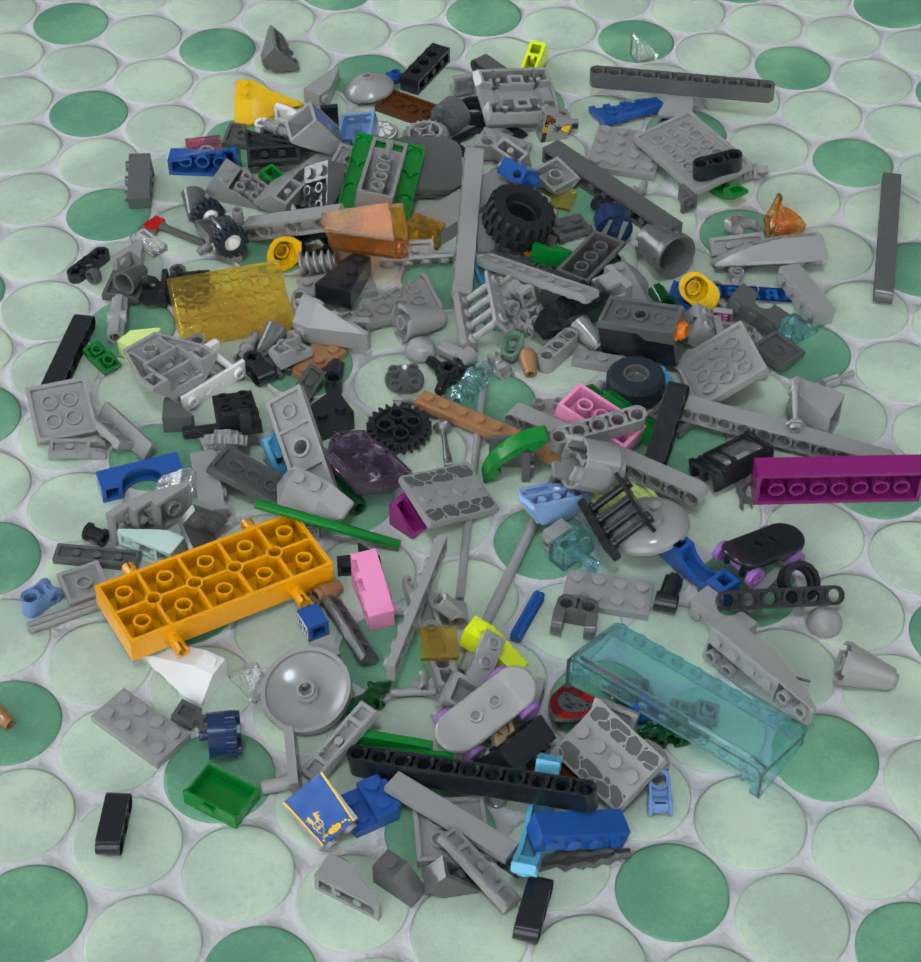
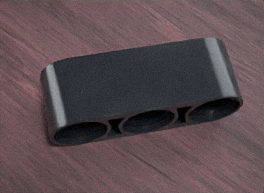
M729 149L694 159L693 179L701 182L741 171L742 151L739 149Z
M106 793L95 839L96 855H122L132 810L131 793Z
M539 876L528 877L514 924L513 939L538 944L551 899L554 880Z

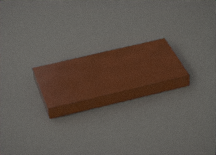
M393 90L388 97L380 100L375 105V111L408 123H416L417 120L419 122L423 121V119L428 121L433 107L437 104Z

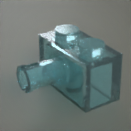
M580 521L549 542V561L563 572L577 562H580L590 572H593L600 563L598 559L590 555L595 547L594 532Z

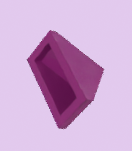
M405 492L389 503V524L410 539H414L427 528Z

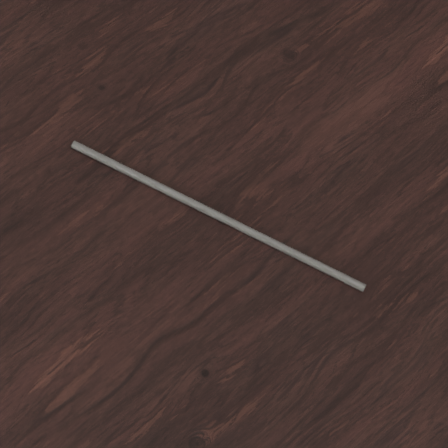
M487 360L482 361L476 412L483 415L490 364ZM474 433L470 465L475 473L478 474L482 436ZM473 519L464 521L456 601H464Z

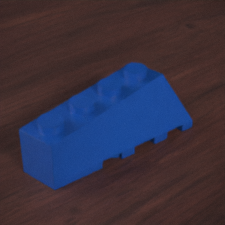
M237 147L221 150L171 148L167 160L169 175L214 177L226 158L241 167V151Z

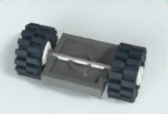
M203 197L204 201L199 199L198 204L194 203L195 208H191L192 213H190V217L204 238L209 243H214V247L225 258L229 257L231 259L233 255L238 257V253L242 255L244 253L242 249H247L245 244H249L247 240L249 237L239 224H236L229 215H225L224 207L212 197H209V199Z

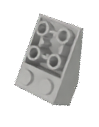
M226 158L212 178L205 193L223 203L258 210L259 207L254 205L253 201L268 184Z

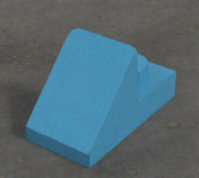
M273 433L259 440L267 456L263 461L268 467L284 475L288 469L276 433Z

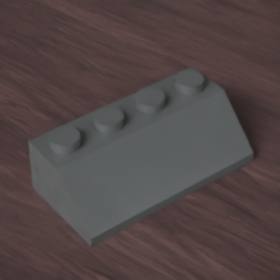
M594 230L556 269L555 275L578 283L584 279L589 284L624 248L626 242Z

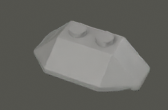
M300 467L289 468L277 484V504L330 520L343 521L354 505V502L333 484Z

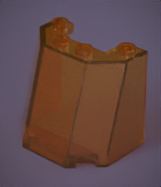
M389 202L322 212V217L320 218L321 226L325 229L329 246L333 251L391 259L409 258L407 249L409 234L403 203L389 204Z

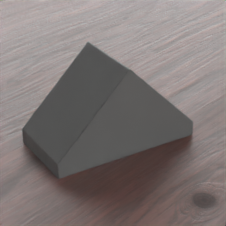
M169 397L164 398L162 412L164 433L182 432L183 427L195 426L194 415Z

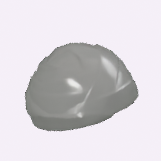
M414 337L406 344L405 356L413 363L423 364L428 356H436V347L427 337Z
M819 606L808 614L806 626L817 637L824 639L833 638L842 629V618L834 608Z

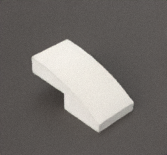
M281 103L274 105L276 121L285 123L298 112Z

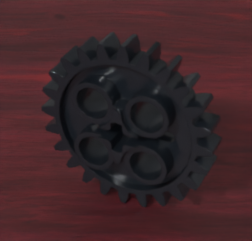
M403 402L400 406L393 403V407L385 404V409L379 407L378 412L373 411L372 416L368 417L366 432L367 436H369V442H373V447L379 446V451L386 449L387 454L390 451H394V455L401 451L405 455L406 450L413 453V448L420 450V445L425 446L426 440H430L432 421L429 420V415H425V410L419 411L418 406L413 409L412 404L406 407Z

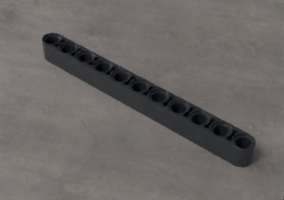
M361 744L351 746L346 753L350 772L359 777L368 778L378 773L381 779L386 778L387 781H390L400 771L427 788L584 813L595 811L599 805L597 785L588 779Z

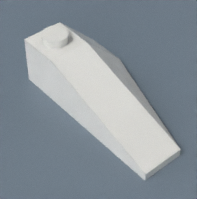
M168 647L143 657L156 672H159L165 678L169 685H172L178 691L182 698L203 707L228 676L226 659L203 649L189 647L190 651L186 656L180 650L182 658L176 656L173 648Z

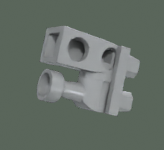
M509 274L504 278L498 277L501 281L500 288L504 309L509 315L514 316L519 312L520 307L522 309L527 308L537 301L533 285L529 283L524 285L519 280L513 279ZM488 291L482 294V298L488 295Z

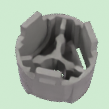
M566 434V438L569 440L563 449L560 462L553 461L551 463L552 477L561 479L563 485L568 489L605 495L612 487L614 488L620 484L614 474L618 472L624 478L626 460L618 447L609 446V442L585 438L582 435Z

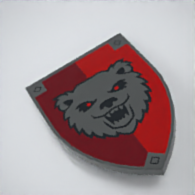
M565 683L551 695L548 710L554 721L574 724L576 721H581L591 710L595 696Z

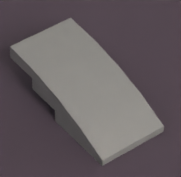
M183 482L142 494L106 512L111 543L115 546L119 545L117 530L119 528L168 530L176 525L177 521L193 504L190 483Z

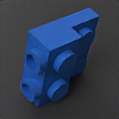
M378 773L356 782V789L340 795L359 819L355 822L358 826L352 831L356 839L400 820L399 809H401V803L398 799L384 792L388 781L386 778L381 779Z

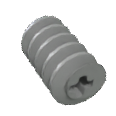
M328 249L327 255L324 254L323 250H320L319 255L313 250L312 256L306 251L305 257H303L301 251L298 252L300 270L303 275H307L308 272L310 274H315V272L321 274L323 271L329 273L330 269H334L339 264L337 249L334 250V254Z

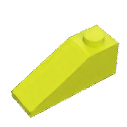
M530 40L520 68L544 67L549 54L546 43Z
M475 615L464 629L459 646L471 653L475 652L483 631L486 629L504 639L505 637L494 626ZM506 640L495 667L498 668L506 664L507 666L514 665L525 668L528 662Z

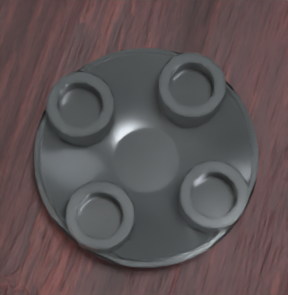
M415 363L398 366L391 365L388 367V372L385 375V384L388 389L398 394L416 392L424 383V375Z

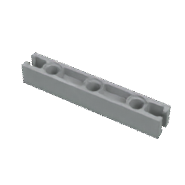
M341 203L249 216L242 225V229L244 231L253 229L248 234V240L252 242L283 236L291 237L343 230L350 217L347 213L339 216L344 209Z
M410 575L402 577L403 593L407 605L411 603L410 597L413 590L409 584V581H411ZM430 592L416 627V632L434 686H436L438 698H440L449 676L458 670L438 612L430 605V600L432 599Z

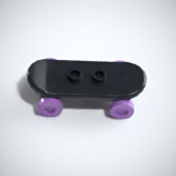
M775 523L764 525L760 529L728 541H721L714 548L712 557L718 562L723 561L726 565L732 564L739 570L740 577H745L746 574L744 583L750 589H753L761 583L765 576V572L759 567H765L778 561H785L786 558L788 559L786 565L798 560L805 561L806 556L800 552L805 545V537L798 528L790 524Z

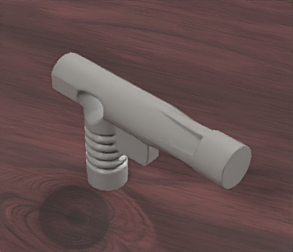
M426 670L419 672V681L411 682L410 688H390L391 697L436 695V686L429 687L428 672Z

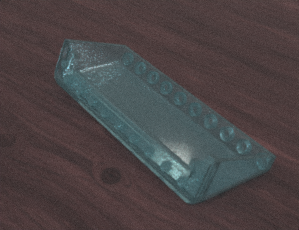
M616 622L567 659L565 683L576 687L581 682V685L585 687L590 682L741 772V781L747 780L750 783L749 793L757 798L762 796L804 743L805 734L799 724L767 708L759 701L727 685L719 678L713 677L700 667L694 666L681 656L673 654L662 645L654 643L623 623Z

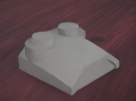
M558 156L534 168L540 172L539 179L542 180L539 188H545L555 195H561L571 190L580 181V177Z

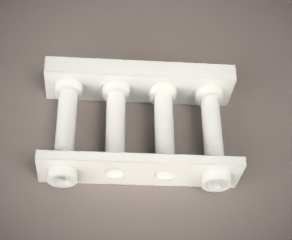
M215 338L204 345L217 352L216 361L226 369L217 373L211 368L208 374L210 379L180 396L181 405L187 411L195 408L200 403L246 376L245 361L241 359L235 364L228 361L221 355L220 342Z

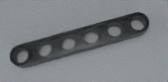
M836 585L724 590L717 594L715 602L718 608L726 611L831 606L842 603L845 593L840 586ZM831 589L838 591L839 597L836 601H831L828 597ZM810 590H814L817 593V600L812 603L807 599V594ZM789 591H793L796 594V600L791 604L786 601V594ZM768 592L773 593L775 596V601L770 605L764 601V596ZM746 593H750L753 596V603L749 606L743 603V596ZM725 594L730 595L732 598V603L728 607H724L721 604V598Z

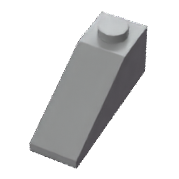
M335 66L304 88L305 103L312 101L320 108L321 105H327L331 102L340 82L339 66Z
M329 853L314 874L315 889L379 921L381 918V905L351 863L341 856L337 857Z

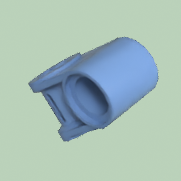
M48 578L39 580L20 595L24 616L27 618L40 616L44 611L60 602L63 597V590L53 586Z
M662 768L655 777L661 778L664 781V785L658 786L654 784L653 780L647 784L648 816H652L653 813L673 815L670 774Z

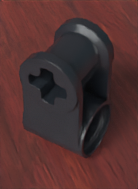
M250 350L244 353L243 360L246 364V375L257 387L276 379L275 369L259 352Z

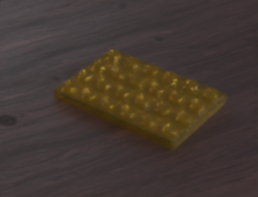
M279 260L166 279L178 336L181 339H185L194 333H201L205 336L206 343L214 338L223 343L245 339L250 332H256L261 336L267 321H275L281 324L287 331L294 330L292 323L294 318Z

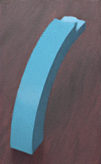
M539 753L536 759L535 771L560 775L563 757ZM528 804L519 845L511 862L510 871L522 877H537L545 851L535 852L526 827L534 813L553 812V807Z

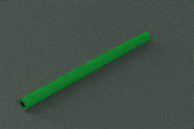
M259 498L255 502L254 509L384 547L399 550L401 544L399 539Z

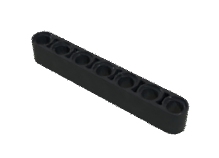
M73 315L41 385L73 378L83 356L82 350L88 345L95 330L96 319L94 316Z

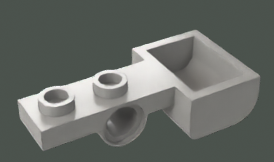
M489 629L483 631L475 652L472 653L466 663V674L464 675L456 671L449 676L439 698V703L446 707H454L485 683L494 671L506 640Z

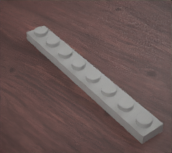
M490 252L476 259L477 266L485 268V270L496 272L499 275L507 276L509 274L513 279L515 278L525 284L529 283L537 286L539 289H545L554 294L565 296L568 299L580 301L582 304H588L599 297V289Z
M439 533L436 542L432 541L430 556L426 557L424 561V571L418 575L417 589L412 590L411 603L405 607L404 621H400L398 624L397 638L392 639L390 645L391 653L389 656H385L383 669H386V679L396 680L447 552V535Z

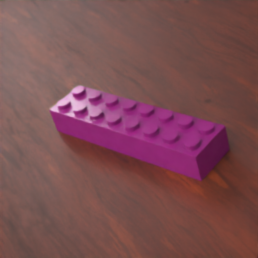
M921 454L755 458L750 484L753 505L919 501L921 496Z

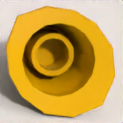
M289 236L273 240L267 252L268 266L276 271H287L298 262V252H302V243L296 238Z

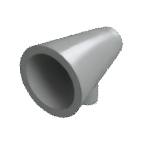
M582 315L577 318L570 327L578 331V340L593 351L600 352L602 348L599 331L595 329L588 315Z

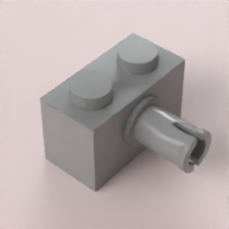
M505 136L492 147L495 161L498 162L494 167L498 170L504 156L523 161L532 167L529 153Z

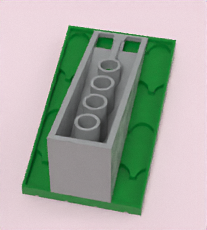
M356 132L338 204L342 203L344 206L339 216L347 213L350 217L342 231L363 236L368 232H373L381 240L395 243L396 241H404L426 150L425 146Z

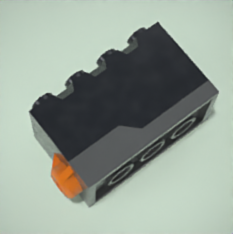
M610 295L597 321L603 353L624 355L625 357L642 356L653 360V362L661 361L663 365L677 367L689 340V324L686 322L684 306Z

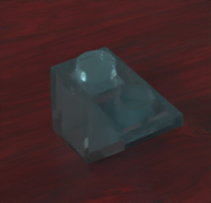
M794 312L781 319L778 332L794 344H798L816 334L818 329Z

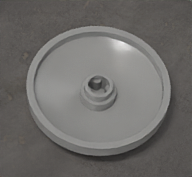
M316 646L292 649L277 658L268 668L261 684V703L268 718L280 730L284 731L283 727L293 725L298 736L321 733L336 724L346 712L352 697L351 676L343 661L327 649Z

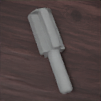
M851 370L840 375L838 373L820 379L818 384L827 388L841 384V380L854 376L855 371Z

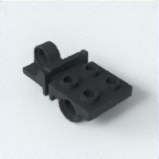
M162 269L161 281L155 276L144 277L141 287L142 305L164 304L165 308H168V304L175 307V303L180 302L184 309L194 310L198 308L201 300H208L210 270L174 272L172 276H169L168 270ZM146 283H153L155 286H148Z
M240 390L229 394L220 393L212 396L215 420L218 423L219 430L240 425L242 435L263 433L259 410L256 407L251 390Z

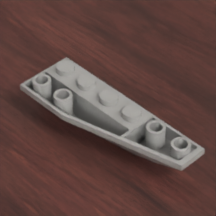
M321 152L315 154L273 180L253 201V204L269 213L290 211L292 204L298 205L304 198L305 166L331 160L333 156Z
M813 232L780 235L750 242L711 259L710 264L717 269H726L727 266L745 267L746 265L761 266L800 263L803 266L805 262L822 264L823 261L829 260V255L823 235Z
M729 615L712 625L702 657L738 687L803 724L810 725L817 708L807 691L786 664L762 640L733 616Z

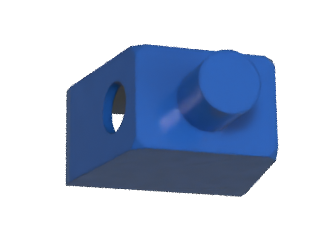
M504 156L497 170L498 174L516 184L521 183L523 186H531L532 189H538L542 183V180L539 179L540 172L520 160Z

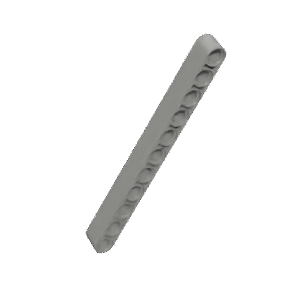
M467 145L463 159L451 298H453L452 295L457 291L467 296L472 293L484 148Z
M692 395L688 396L681 419L684 422L735 436L748 431L772 446L811 457L896 455L892 450L809 427L802 428L800 432H791L785 425L787 421Z
M523 403L515 404L504 416V421L507 425L522 431L545 425L548 438L553 428L569 424ZM604 441L609 442V446L620 449L626 460L624 477L626 476L637 484L690 507H697L709 492L706 483L611 441Z

